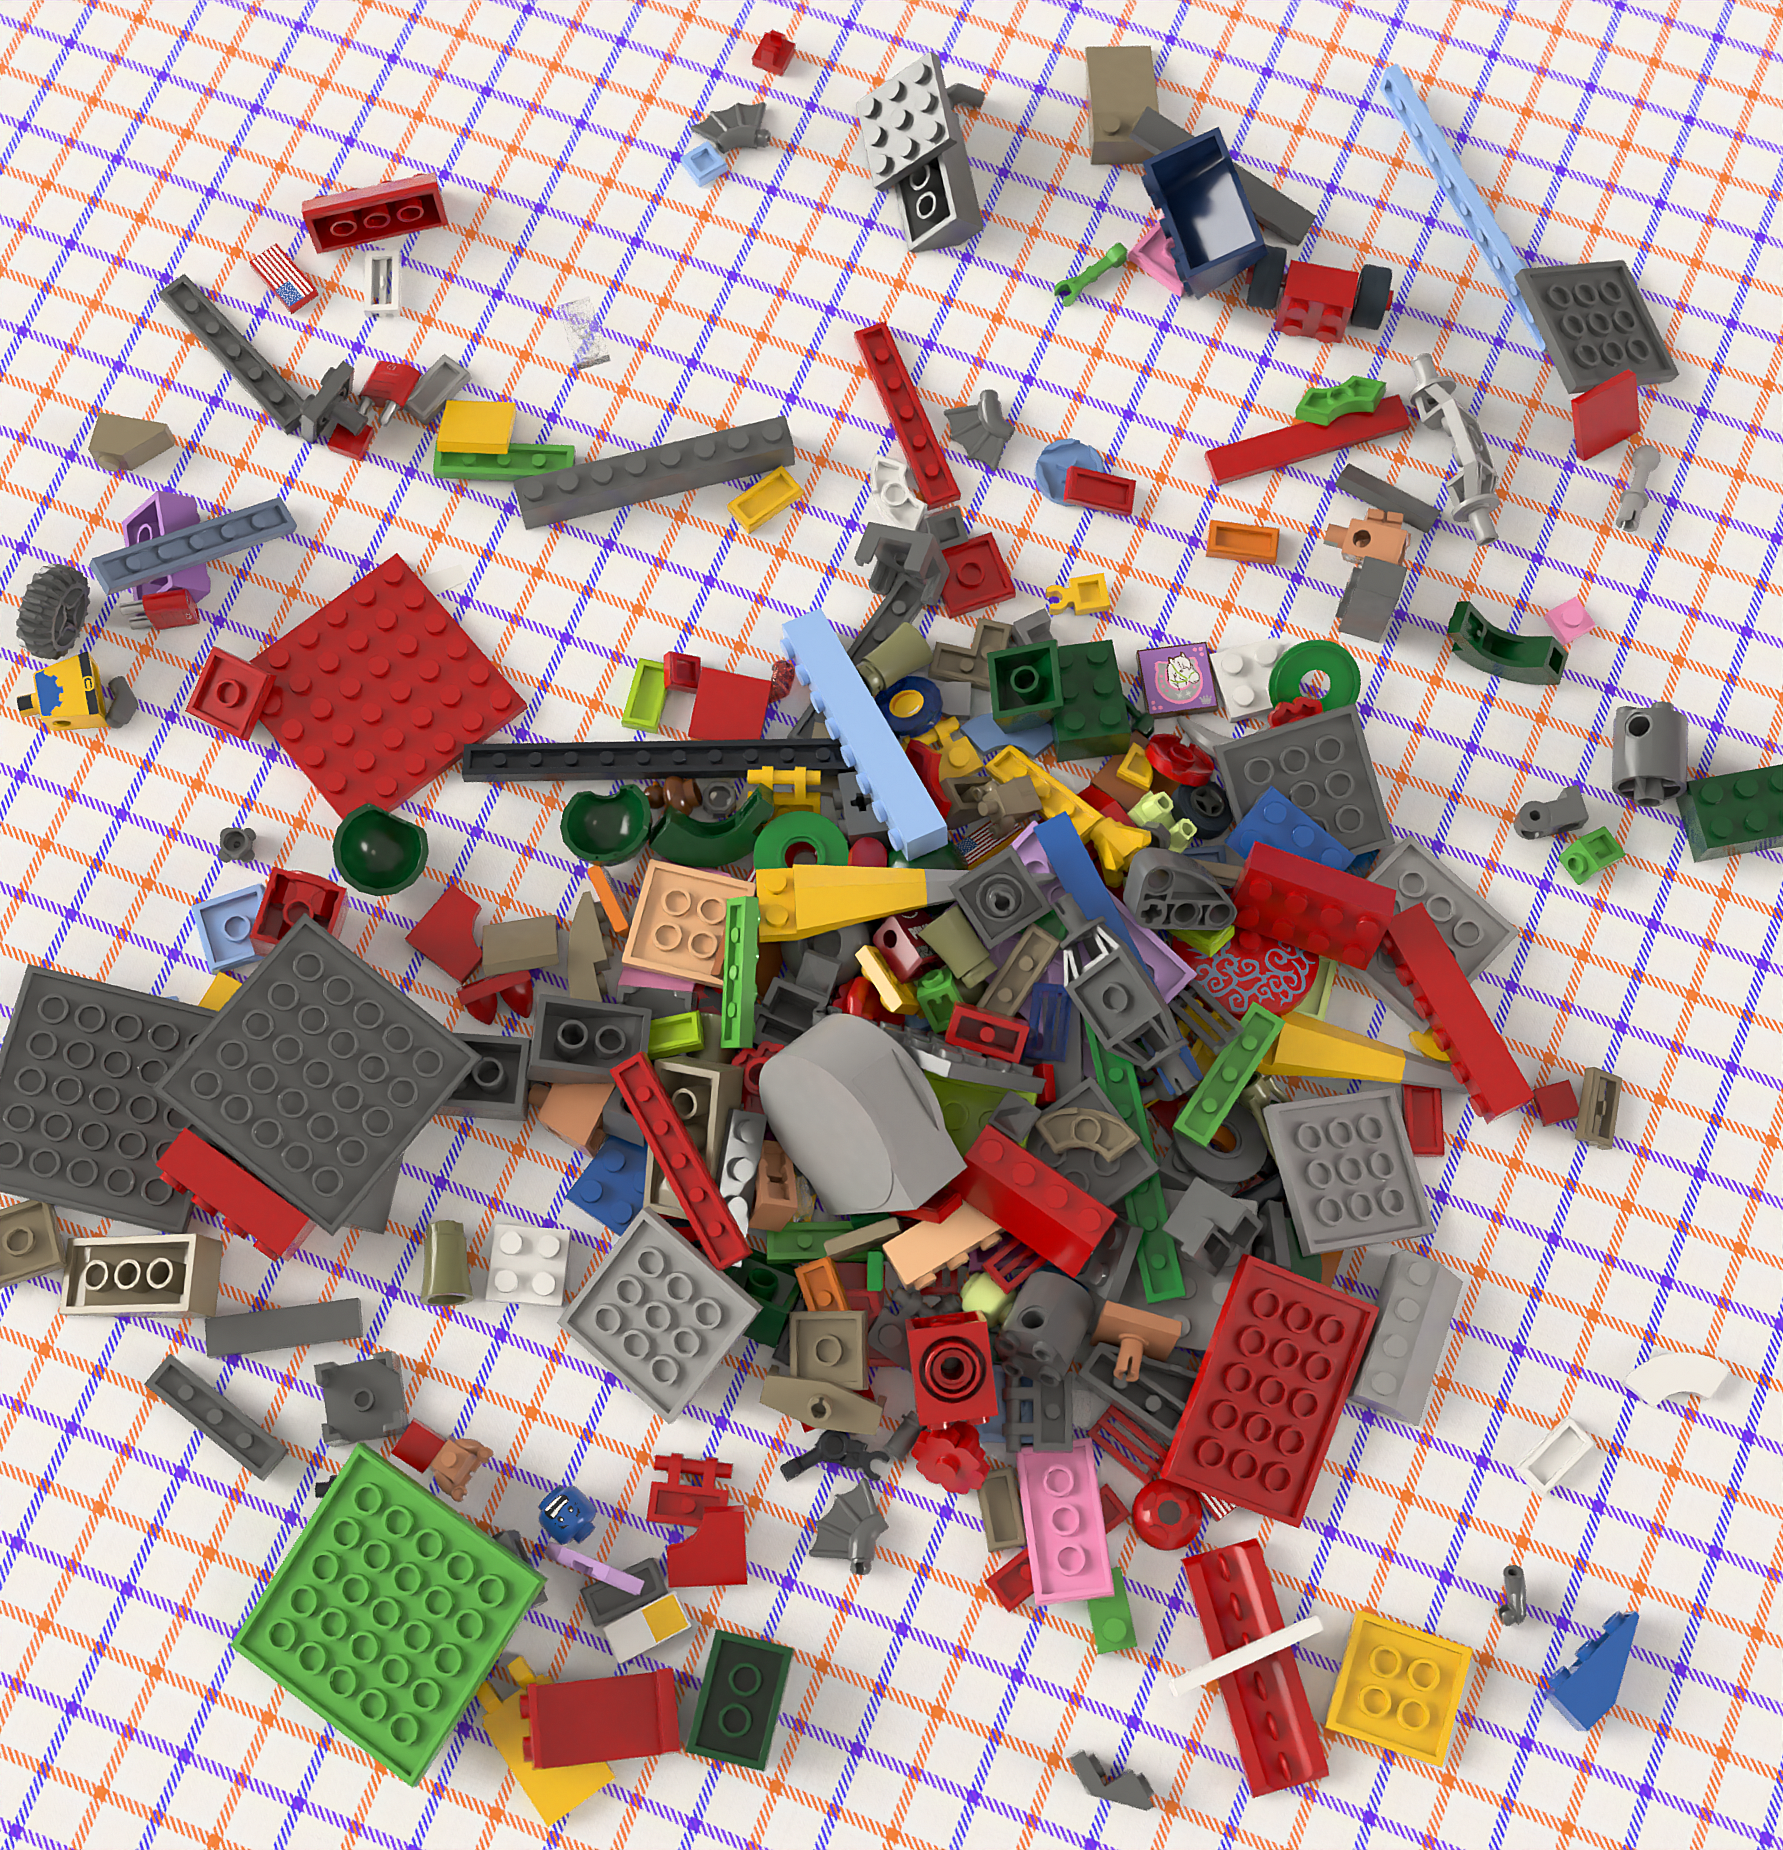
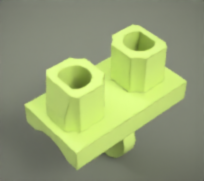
M1149 791L1127 815L1138 828L1147 821L1162 823L1171 833L1168 850L1182 853L1192 842V837L1197 832V828L1189 819L1182 818L1177 823L1175 822L1170 813L1174 807L1173 801L1165 792L1154 795Z

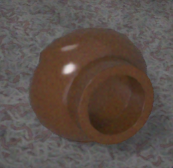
M670 776L665 780L663 787L657 781H654L653 785L648 786L643 791L648 797L650 809L653 810L660 809L666 805L665 812L672 805L678 811L690 816L693 808L703 805L701 790L694 778L685 781L683 778Z

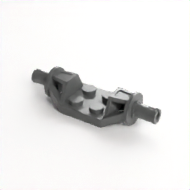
M1071 893L1057 900L1058 903L1054 902L1050 907L1052 910L1054 909L1069 932L1067 938L1060 944L1061 949L1064 950V988L1106 1051L1141 1066L1144 1072L1154 1067L1156 1069L1160 1068L1176 1091L1177 1096L1190 1090L1191 1087H1194L1199 1082L1194 1078L1179 1056L1182 1053L1181 1049L1188 1045L1189 1041L1186 1038H1181L1169 1006L1127 944L1105 925L1107 920L1104 916L1088 920ZM1081 941L1092 960L1084 967L1077 945ZM1143 1037L1156 1052L1155 1057L1153 1058L1135 1044L1134 1041Z

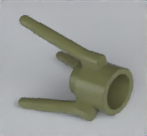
M1255 1071L1237 1099L1242 1107L1253 1112L1268 1149L1278 1167L1266 1120L1261 1110L1269 1105L1271 1092L1282 1103L1293 1101L1275 1084L1271 1075L1263 1078L1260 1072Z

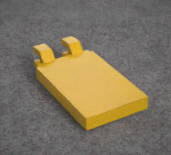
M519 1656L507 1665V1668L521 1687L518 1691L503 1701L491 1681L486 1680L482 1683L476 1696L487 1711L482 1716L485 1721L482 1723V1726L547 1827H549L615 1779L616 1775L607 1762L532 1771L531 1761L524 1762L522 1737L529 1736L528 1719L521 1720L519 1695L526 1694V1686L528 1684L545 1685L554 1684L555 1682L551 1676L545 1678L543 1673L536 1677L525 1658Z

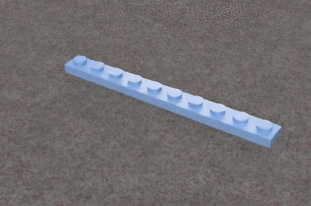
M1398 64L1387 67L1381 81L1380 90L1542 353L1548 351L1514 279V276L1521 269H1527L1526 264L1522 259H1518L1511 247L1508 235L1502 232L1495 222L1492 209L1482 201L1475 182L1468 178L1464 172L1459 156L1452 152L1446 143L1443 130L1435 125L1429 115L1426 103L1420 100L1415 93L1410 77L1402 72Z

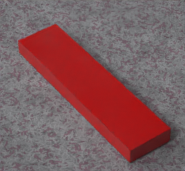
M1106 1483L1099 1489L1107 1535L1128 1518L1131 1513ZM1028 1546L984 1581L1008 1613L1034 1593Z

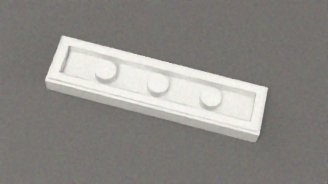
M1307 1617L1170 1679L1168 1684L1173 1695L1179 1696L1321 1632L1324 1628L1319 1617Z

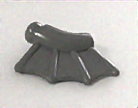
M737 102L729 109L723 111L712 110L705 121L691 126L693 132L715 142L718 150L723 154L735 148L756 149L758 146L765 148L768 146L771 137L767 129H760L766 109L765 102L754 105H745Z
M987 389L980 393V402L977 405L946 409L943 414L951 424L950 439L955 440L965 448L967 459L982 461L990 467L991 471H996L1005 443L1012 438L1015 427L1003 419L1001 402L998 401V393L995 390Z
M862 1478L852 1491L834 1496L835 1501L832 1509L827 1515L816 1521L817 1538L812 1549L809 1551V1556L848 1559L851 1561L850 1571L854 1575H868L871 1572V1561L874 1560L876 1540L880 1534L889 1528L883 1516L878 1512L868 1480Z

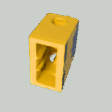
M89 652L78 654L36 671L33 674L36 693L17 697L18 709L23 718L40 714L41 720L52 731L109 726L105 720L107 711L99 668Z

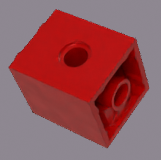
M273 866L249 937L254 953L266 957L304 913L339 940L349 910L347 888L338 886L334 882L312 873L298 870L288 871Z
M982 1310L905 1319L919 1426L927 1425L928 1430H942L951 1427V1422L966 1420L967 1425H980L990 1422V1417L998 1416L987 1320ZM956 1357L960 1359L954 1368L946 1369L941 1366L946 1358Z

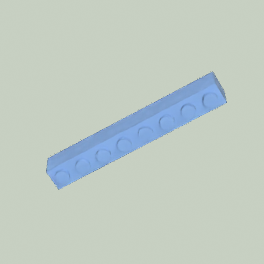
M821 608L782 624L784 639L780 640L782 651L787 660L793 658L797 665L795 666V672L802 686L808 685L810 688V699L817 713L823 711L827 718L825 725L829 735L833 740L839 739L842 745L840 747L841 754L848 767L854 766L858 772L856 780L864 795L868 793L871 795L874 801L872 802L874 814L880 823L885 821L889 827L888 836L893 848L896 851L902 850L909 862L947 845V824Z

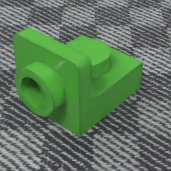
M1603 826L1577 839L1558 858L1574 881L1581 885L1597 872L1619 862L1626 853L1608 829Z
M950 968L944 970L936 969L926 973L918 980L917 1000L934 1033L947 1030L955 1001L964 1002L955 985V975Z

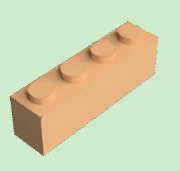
M962 1199L963 1205L943 1223L936 1224L922 1221L883 1244L882 1252L905 1290L907 1291L915 1286L916 1290L919 1291L933 1283L937 1279L934 1274L943 1268L948 1267L952 1271L966 1263L970 1259L967 1254L978 1247L985 1251L999 1243L1003 1239L1000 1234L1006 1230Z

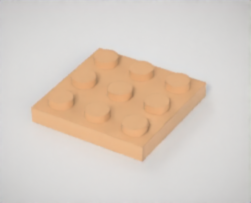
M650 859L622 957V966L723 989V981L710 974L726 925L727 899L742 896L755 897L757 891L756 883Z

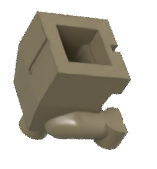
M1030 775L1014 778L1002 785L992 780L983 786L975 787L973 790V794L978 795L975 798L976 801H981L978 804L979 813L982 816L989 815L992 824H996L990 826L988 830L989 833L993 832L994 835L991 838L994 840L1006 837L1014 829L1015 823L1022 822L1043 809Z

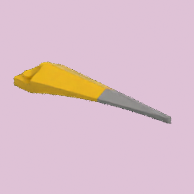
M793 864V868L756 870L757 897H759L758 908L761 914L759 942L797 941L861 922L956 901L948 885L968 873L969 870ZM1030 873L1037 885L1053 883L1057 877L1053 873Z
M1295 1011L1280 1017L1286 1023L1255 1070L1264 1075L1372 1080L1469 1093L1465 1085L1459 1084L1454 1078L1450 1066Z

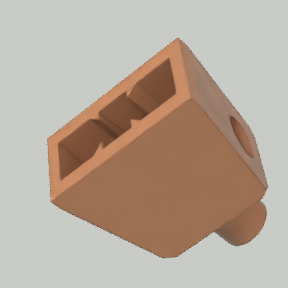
M536 1083L529 1092L528 1103L541 1108L537 1119L548 1132L594 1159L607 1134L603 1132V1107L617 1084L554 1083L552 1088Z

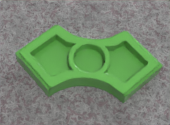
M1353 375L1345 383L1335 387L1323 389L1310 388L1295 409V419L1328 426L1335 418L1347 413L1358 411L1374 412L1386 393V382Z

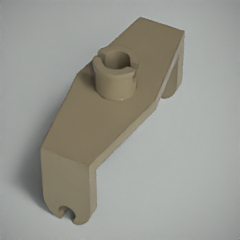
M771 1365L765 1378L759 1403L814 1428L876 1436L887 1396L879 1395L877 1402L829 1380L778 1374L780 1366Z

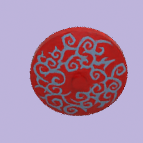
M1233 888L1223 889L1230 898ZM1233 925L1235 935L1211 958L1173 935L1170 949L1197 973L1192 980L1198 981L1239 1021L1242 1020L1253 1001L1278 1017L1288 1014L1303 1002L1317 976L1319 967L1318 954ZM1190 984L1184 988L1185 991L1191 988ZM1198 995L1194 998L1203 1003L1204 1009L1211 1013L1213 1012V1009Z

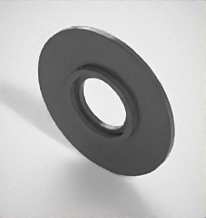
M1188 1102L1179 1110L1178 1114L1176 1115L1174 1124L1181 1115L1182 1111L1184 1110ZM1238 1102L1234 1103L1221 1123V1126L1229 1129L1235 1137L1236 1146L1231 1152H1218L1211 1148L1209 1144L1204 1150L1173 1130L1176 1147L1186 1163L1202 1176L1217 1182L1238 1183L1253 1177L1261 1169L1267 1156V1144L1254 1115Z

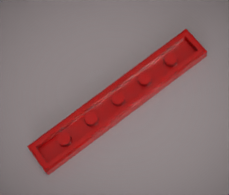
M886 321L855 331V342L923 500L927 504L928 511L961 500V493Z
M1399 394L1381 399L1374 412L1358 411L1347 413L1335 418L1328 426L1308 421L1207 450L1205 451L1204 458L1215 485L1219 486L1408 430L1411 422Z
M641 1051L609 1070L712 1265L716 1270L724 1271L753 1254L646 1052Z

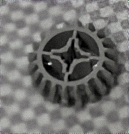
M50 563L47 566H43L39 573H35L32 583L26 585L27 591L21 597L23 600L21 607L17 609L20 613L16 621V625L19 626L16 635L19 638V646L23 647L24 651L41 659L58 660L61 656L64 657L69 649L74 647L76 638L80 637V631L85 626V617L89 614L87 607L90 604V599L88 598L90 587H88V579L84 577L82 572L77 571L76 568Z

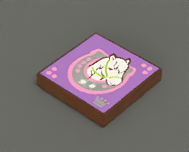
M1207 642L1136 651L1145 711L1154 720L1218 711L1219 706Z

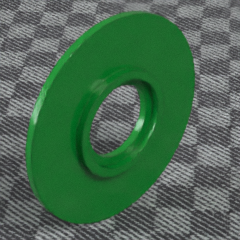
M1308 640L1294 645L1277 660L1270 674L1268 691L1274 710L1280 702L1292 704L1296 697H1303L1299 690V683L1302 677L1312 670L1323 671L1330 679L1328 692L1322 698L1317 699L1322 704V711L1326 712L1352 703L1355 704L1361 688L1360 671L1355 659L1345 648L1327 640Z
M809 811L789 812L773 819L761 831L754 847L753 861L755 871L759 869L789 868L785 862V853L796 842H806L815 848L818 855L816 865L847 866L848 845L841 830L828 818Z

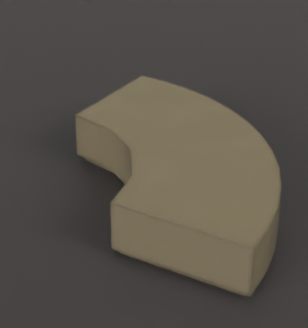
M1074 1107L1056 1110L1041 1116L1034 1124L1056 1155L1068 1149L1087 1148L1100 1153L1111 1163L1142 1141L1128 1125L1106 1112Z

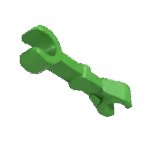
M1120 242L1114 244L1107 251L1104 258L1093 266H1088L1078 277L1058 282L1054 288V296L1059 295L1062 291H1068L1071 294L1063 299L1062 304L1065 307L1072 305L1084 287L1096 282L1098 277L1110 268H1118L1123 265L1127 260L1126 254L1128 250Z

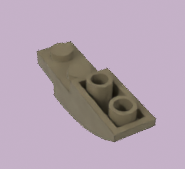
M591 891L583 892L571 926L567 958L568 985L571 998L604 1002L602 996L609 994L604 973H597L611 969L608 958L615 956L610 935H602L600 923L606 922L601 901L594 902Z

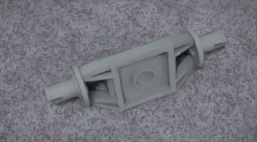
M1429 353L1420 354L1410 361L1419 385L1410 392L1409 400L1412 405L1417 406L1422 423L1430 430L1443 427L1449 437L1453 436L1456 447L1452 449L1454 458L1461 468L1464 467L1461 472L1445 483L1454 506L1451 512L1452 517L1457 522H1470L1478 546L1492 544L1499 538L1489 514L1500 504L1498 495L1494 494L1498 475L1476 417L1450 395L1457 386L1454 378L1450 376L1438 377L1432 356ZM1438 402L1439 404L1431 410L1429 405Z

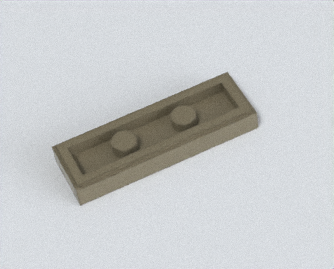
M1035 923L1029 924L976 1006L1015 1017L1060 950L1062 941Z

